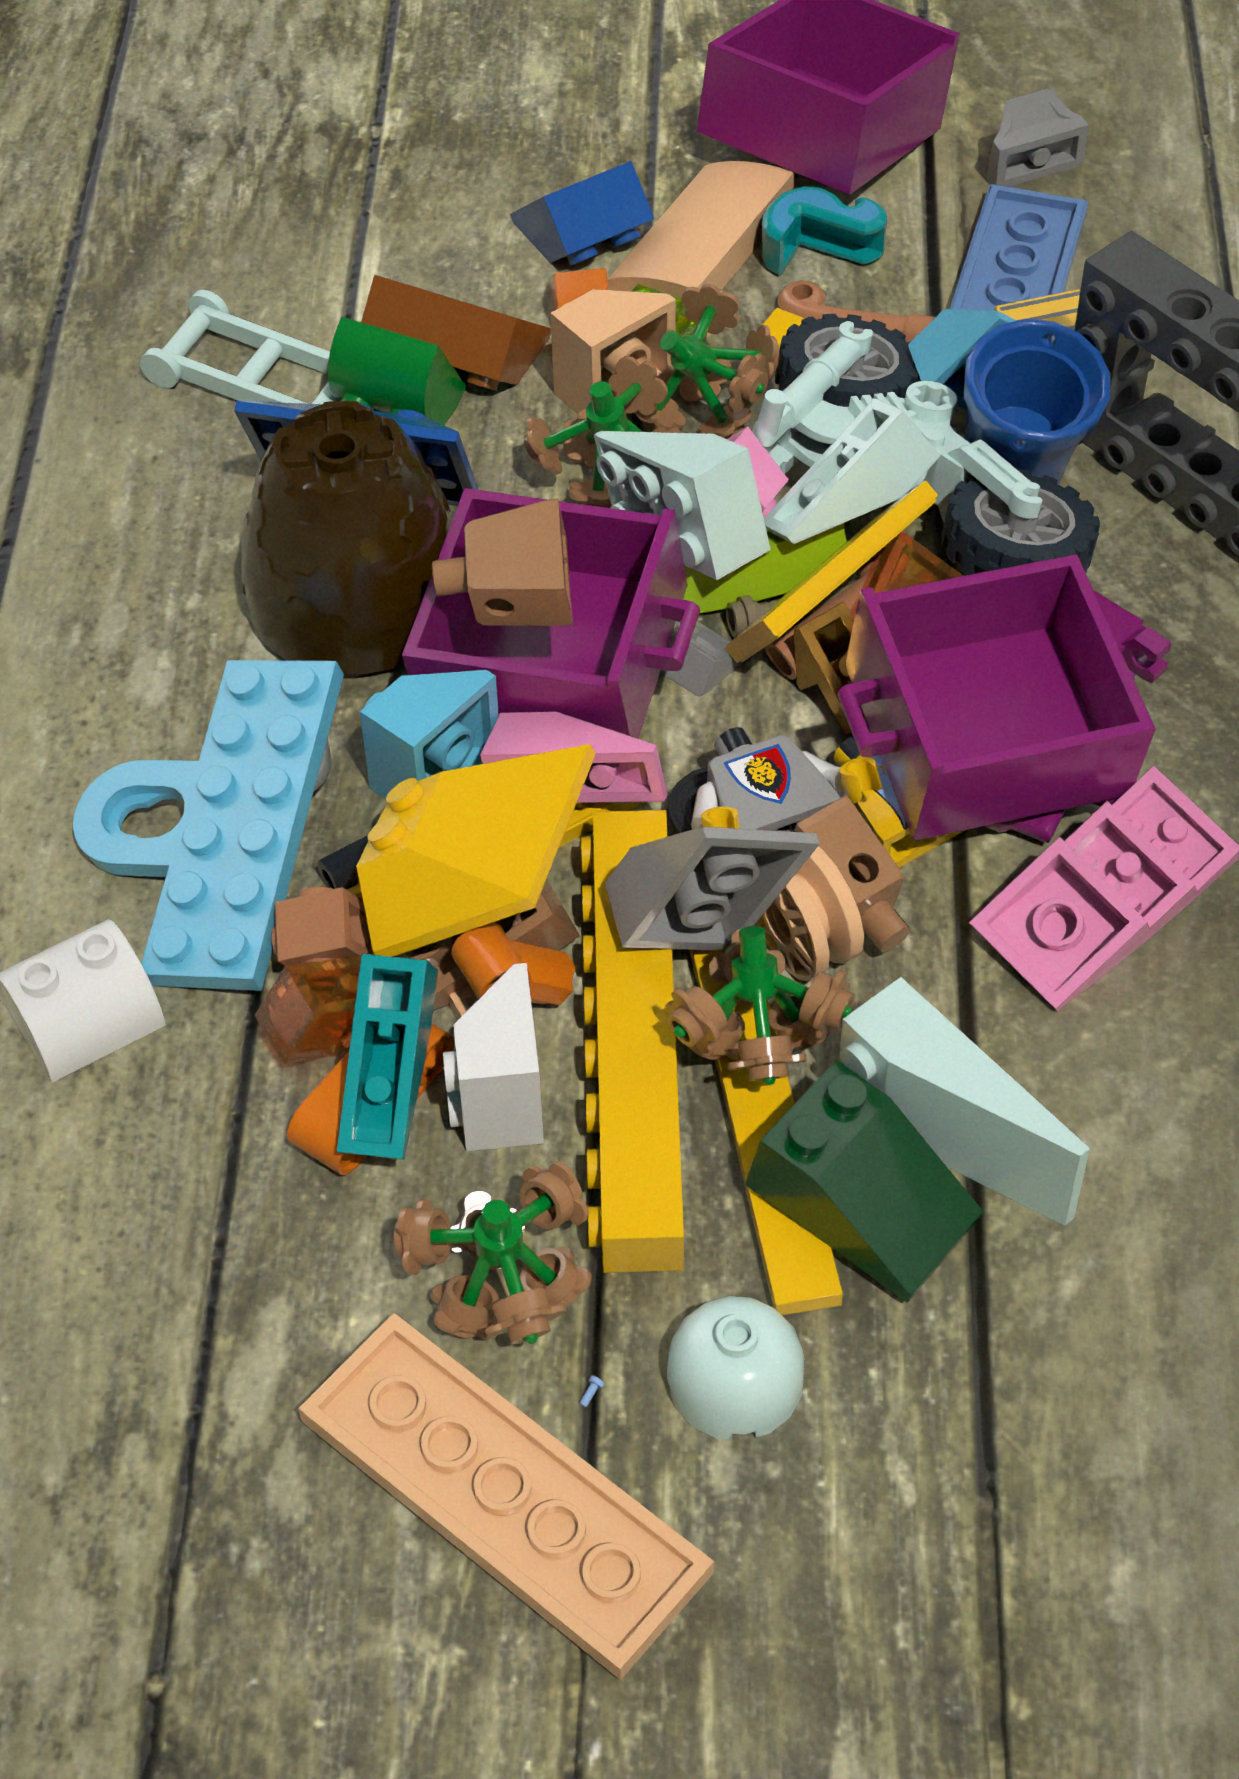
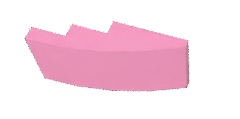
M1153 766L1113 805L1106 801L1065 841L1059 837L969 923L1058 1011L1144 944L1239 859V845Z

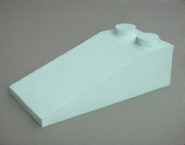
M902 977L842 1019L839 1062L889 1096L948 1168L1064 1226L1074 1219L1090 1148Z

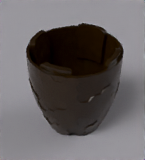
M357 401L324 402L322 405L308 409L295 416V422L290 426L279 428L264 454L255 478L249 512L246 513L244 519L241 576L243 593L246 595L252 625L269 648L288 661H336L344 673L343 679H353L362 674L394 669L405 664L402 654L433 574L432 562L438 560L452 522L449 514L451 510L431 468L427 467L424 463L421 452L392 418L380 417L374 414L371 408L361 405Z

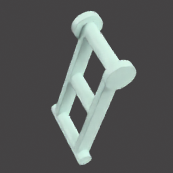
M198 290L188 301V309L191 315L164 348H150L140 359V368L143 374L152 383L162 388H172L179 379H183L238 401L305 403L260 386L258 383L279 357L328 374L330 352L230 315L227 305L218 295L208 290ZM206 329L259 348L237 376L184 357ZM328 382L312 404H323L324 402L341 400L333 396Z

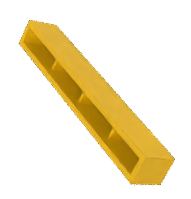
M666 810L593 812V836L581 837L582 873H594V885H582L583 922H595V935H583L584 973H596L597 986L584 987L585 1025H597L598 1039H585L586 1078H599V1093L586 1094L587 1133H600V1149H587L588 1189H601V1206L588 1207L589 1247H602L603 1273L684 1271L676 1035L667 1022L669 1014L665 1007L669 1001L673 1000L671 993L674 991L672 949L622 947L605 882L631 847L667 837Z

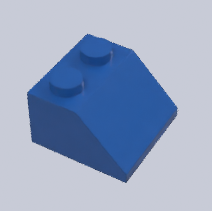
M632 161L543 196L510 214L513 223L549 263L567 257L570 266L597 255L598 252L595 244L609 238L614 248L640 237L641 233L638 226L654 220Z

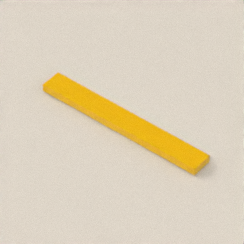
M689 949L698 987L713 996L727 983L725 981L717 982L712 979L709 974V963L713 957L722 956L725 951ZM739 1000L734 1010L741 1015L745 1022V1030L739 1041L757 1038L753 1004H745ZM766 1000V1001H767L768 1014H769V1011H770L771 1008H770L769 1000ZM770 1026L771 1036H776V1033ZM723 1055L720 1059H716L715 1062L745 1185L760 1140L795 1103L788 1077L776 1079L772 1085H766L763 1081H749L748 1069L728 1070L727 1063L740 1060H733ZM745 1185L773 1308L777 1309L782 1315L842 1306L843 1293L831 1247Z

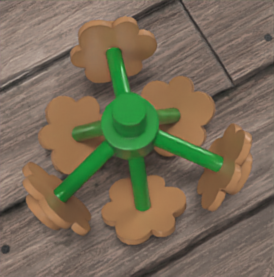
M706 283L701 289L688 287L682 294V302L687 307L685 310L686 318L691 322H699L694 334L682 337L677 332L671 330L666 332L660 341L662 350L671 355V365L674 367L671 377L666 383L668 389L667 397L663 402L657 404V409L653 414L646 416L640 413L639 410L635 414L640 421L653 429L660 427L667 431L672 427L682 429L686 419L677 410L678 404L671 399L680 384V395L686 402L695 403L704 397L713 413L709 420L699 426L698 430L700 433L715 434L728 439L744 429V423L752 417L753 414L750 407L764 395L768 386V380L773 377L778 367L780 349L776 338L770 336V329L767 325H760L757 331L752 330L749 332L746 339V349L721 348L715 345H707L703 342L707 332L719 334L725 327L734 328L739 321V316L736 314L739 309L738 298L729 292H724L714 284ZM727 360H740L741 363L738 366V370H733ZM731 381L728 389L731 395L729 405L722 407L718 400L722 390L720 385Z
M630 356L621 358L616 364V373L609 378L608 383L600 381L590 387L591 402L587 408L579 412L577 420H568L564 424L563 430L552 435L541 418L536 419L533 416L527 418L526 422L529 430L527 435L524 436V444L528 455L536 465H542L545 470L550 469L554 475L562 473V465L558 458L560 452L557 445L565 442L563 452L569 460L574 462L584 460L587 467L594 469L593 479L569 484L570 499L581 501L583 505L605 508L612 506L607 485L597 468L599 454L594 434L599 431L642 432L626 418L625 413L631 414L639 410L643 415L649 416L656 411L657 404L663 402L667 397V386L665 382L656 377L657 370L655 366L650 362L640 364L635 358ZM612 390L617 393L616 397L613 396ZM660 427L652 431L661 433H682L677 427H672L668 431Z

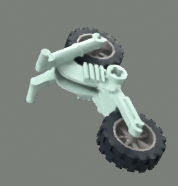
M823 314L822 319H815L811 316L802 319L800 326L793 324L787 329L786 336L783 335L781 339L780 360L775 374V384L779 385V388L770 389L765 393L758 420L753 427L754 435L784 474L799 460L811 467L875 398L904 410L940 455L937 461L927 470V475L923 481L926 480L938 494L935 504L938 505L944 522L941 536L942 546H947L946 555L952 563L958 562L961 565L960 571L965 575H972L1077 554L1085 573H1087L1100 527L1099 517L1093 516L1094 507L1088 500L1082 501L1079 498L1080 493L1068 485L1064 488L1057 484V479L1043 475L1042 478L1032 476V471L1015 469L984 441L978 440L969 443L951 428L957 402L955 392L938 382L919 381L920 376L908 347L910 342L905 341V334L897 329L891 331L885 328L886 324L874 319L871 322L861 320L862 316L847 314V318H838L837 314Z

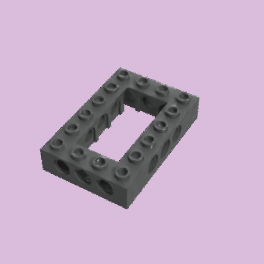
M1131 230L1087 258L1084 263L1074 331L1082 334L1100 351L1111 376L1110 401L1093 432L1080 442L1107 460L1113 467L1121 470L1145 487L1152 495L1162 499L1183 514L1194 525L1204 529L1239 556V450L1217 436L1214 428L1208 424L1204 427L1175 407V402L1161 393H1153L1146 399L1143 398L1148 372L1154 368L1155 360L1151 358V354H1153L1176 372L1182 374L1216 397L1220 402L1239 413V300Z

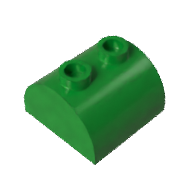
M341 316L333 337L328 361V382L333 396L341 401H357L371 407L373 410L384 413L396 414L399 410L416 411L425 415L428 419H433L445 425L455 412L466 386L439 345Z

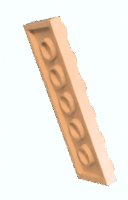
M395 1313L298 1408L300 1419L305 1425L619 1680L628 1673L714 1574V1561Z

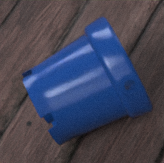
M1023 319L997 326L977 341L966 360L964 400L968 411L964 439L969 443L982 440L1015 469L1032 471V476L1042 478L1043 475L1057 479V484L1059 485L1078 443L1093 432L1110 401L1111 375L1100 351L1079 332L1054 321Z

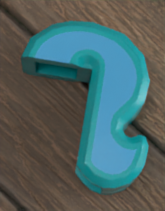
M804 186L786 191L770 203L763 214L761 257L766 267L779 275H782L794 258L799 245L862 265L873 262L882 257L885 251L887 213L880 204L864 197L856 199L855 206L849 207L835 194L822 188Z

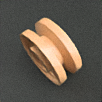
M818 846L756 922L757 926L765 929L766 943L769 949L778 950L784 956L785 969L797 979L811 981L818 973H824L829 968V960L844 964L856 958L863 951L864 944L861 916L853 894L838 867L825 851Z

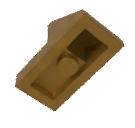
M841 602L794 630L796 676L799 689L803 690L818 684L846 735L852 731L837 693L843 686L852 683L845 663L854 618L845 602ZM859 705V706H860V709H861V712H862V714H863V717H864V719H865V722H866V724H868V723H867V720H866V718H865V715H864V713H863V710H862V708H861V705Z

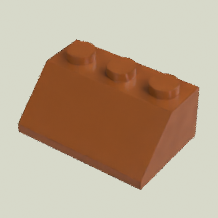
M375 274L361 321L368 325L439 345L453 367L469 371L467 382L496 391L499 381L518 385L551 335V328Z

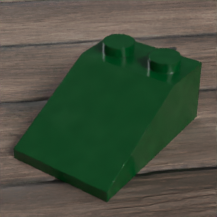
M835 1060L760 1140L745 1183L754 1192L907 1303L979 1220L983 1212L894 1101L838 1060Z

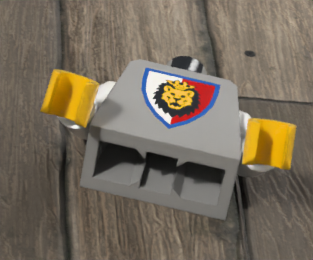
M740 727L731 728L719 735L715 741L714 747L719 756L714 757L708 763L707 783L697 790L691 827L692 830L699 827L795 832L797 823L845 795L855 804L862 800V791L875 790L878 792L882 790L883 787L876 761L870 757H860L846 762L841 767H836L807 751H801L789 737L779 735L754 744L745 729Z

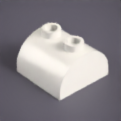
M110 919L0 972V999L52 1083L166 1026L159 1001L142 964L124 934Z

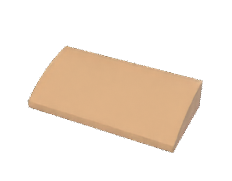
M725 161L705 165L607 279L608 289L613 291L670 294L676 299V314L686 318L685 310L687 307L682 302L684 290L688 287L701 289L706 283L714 284L721 290L726 286L762 242L763 214L768 205L786 191L793 190L794 172L776 166L748 161Z

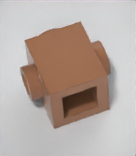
M310 887L301 890L296 898L275 902L276 925L273 926L271 931L273 950L279 963L301 974L304 980L326 982L337 979L340 976V971L360 967L362 954L374 955L363 900L345 888Z

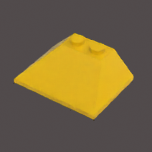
M586 744L439 772L419 781L416 778H409L397 784L388 793L385 808L377 824L369 832V841L356 866L373 953L380 956L394 957L535 908L596 755L592 746Z

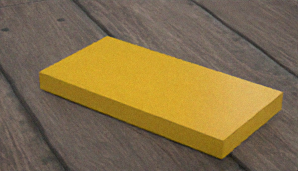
M926 480L877 515L724 648L737 663L739 661L742 663L778 639L937 501L938 494Z

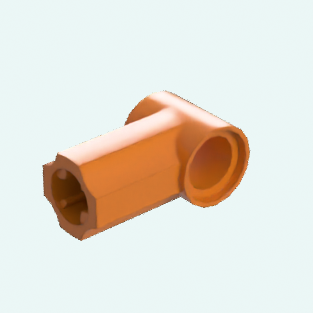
M495 922L464 932L452 946L451 954L478 1000L513 964L527 963L531 1002L543 1005L546 1003L561 1005L574 991L572 980L576 967L566 952L509 940L502 927Z

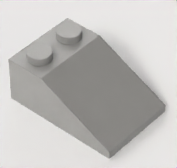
M699 827L631 847L605 882L622 947L726 951L731 944L732 933L739 928L754 926L820 845L817 833Z

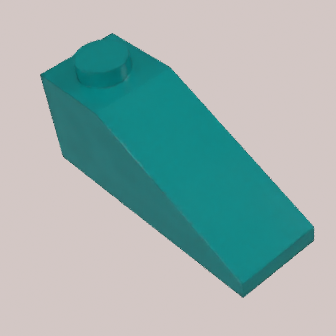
M370 954L361 955L337 1152L405 1160L431 1034L438 969L427 960Z

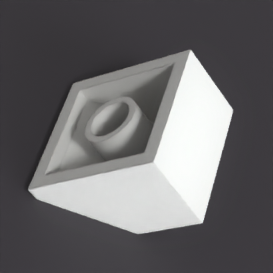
M527 963L513 964L453 1025L456 1051L443 1052L450 1126H464L466 1151L544 1143L540 1075Z

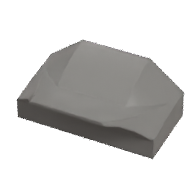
M1054 88L1006 100L1000 130L992 144L986 177L987 181L990 184L1010 187L1082 166L1089 124L1082 116L1070 111Z

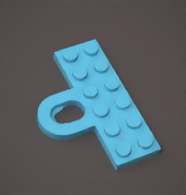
M227 660L199 761L135 760L122 763L96 778L81 796L74 813L73 831L78 845L93 864L101 870L114 875L166 877L141 963L152 986L262 991L273 949L271 931L273 926L276 925L275 902L286 899L344 676L336 661ZM173 798L185 802L184 814L180 822L171 831L162 836L138 838L137 835L125 834L122 831V823L125 817L135 809L149 808L162 800Z

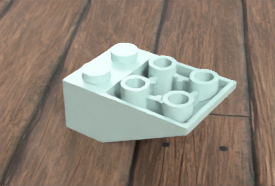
M599 431L594 434L599 454L597 468L607 485L612 505L610 508L661 515L663 508L675 510L683 561L687 567L718 580L771 550L748 448L715 434Z

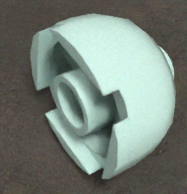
M728 1296L701 1305L683 1319L669 1347L667 1380L675 1409L693 1428L716 1439L732 1440V1434L745 1435L755 1432V1438L770 1434L791 1417L802 1397L805 1359L794 1327L777 1309L753 1298Z

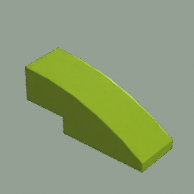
M842 523L795 544L767 531L771 550L718 580L684 564L688 586L683 600L696 603L700 607V613L726 609L727 604L736 602L739 596L750 595L753 600L760 601L787 593L847 542L844 525Z

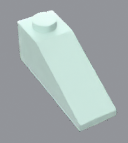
M874 398L764 517L766 530L795 544L896 501L924 480L927 470L937 461L940 455L904 410Z

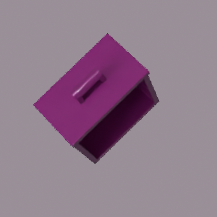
M779 0L708 44L696 132L850 195L941 129L960 33L875 0Z
M464 488L438 560L466 557L464 527L470 521L547 499ZM559 501L567 536L573 625H482L476 621L469 593L438 597L432 574L402 654L408 675L488 670L496 675L499 715L500 713L559 712L639 739L660 670L680 671L682 669L700 613V607L696 603L683 600L688 584L675 510L663 508L661 515ZM676 621L681 622L673 648H668Z
M1077 554L875 593L873 587L860 589L845 663L852 683L843 686L837 694L860 755L862 757L880 755L913 841L1118 798L1136 783L1156 728ZM859 705H861V708H862V710H863V713H864V715H865V718H866V720H867V723H868V726H869V728H870L871 733H870L869 730H868L867 724H866V722H865V719H864V717H863V714H862V712H861V709H860V706H859Z

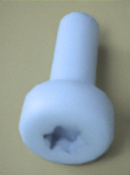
M590 1376L588 1380L590 1385L579 1402L585 1408L597 1389H602L604 1386V1382L596 1376Z

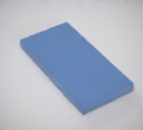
M990 184L950 309L994 310L995 306L1065 292L1086 219L1089 201Z

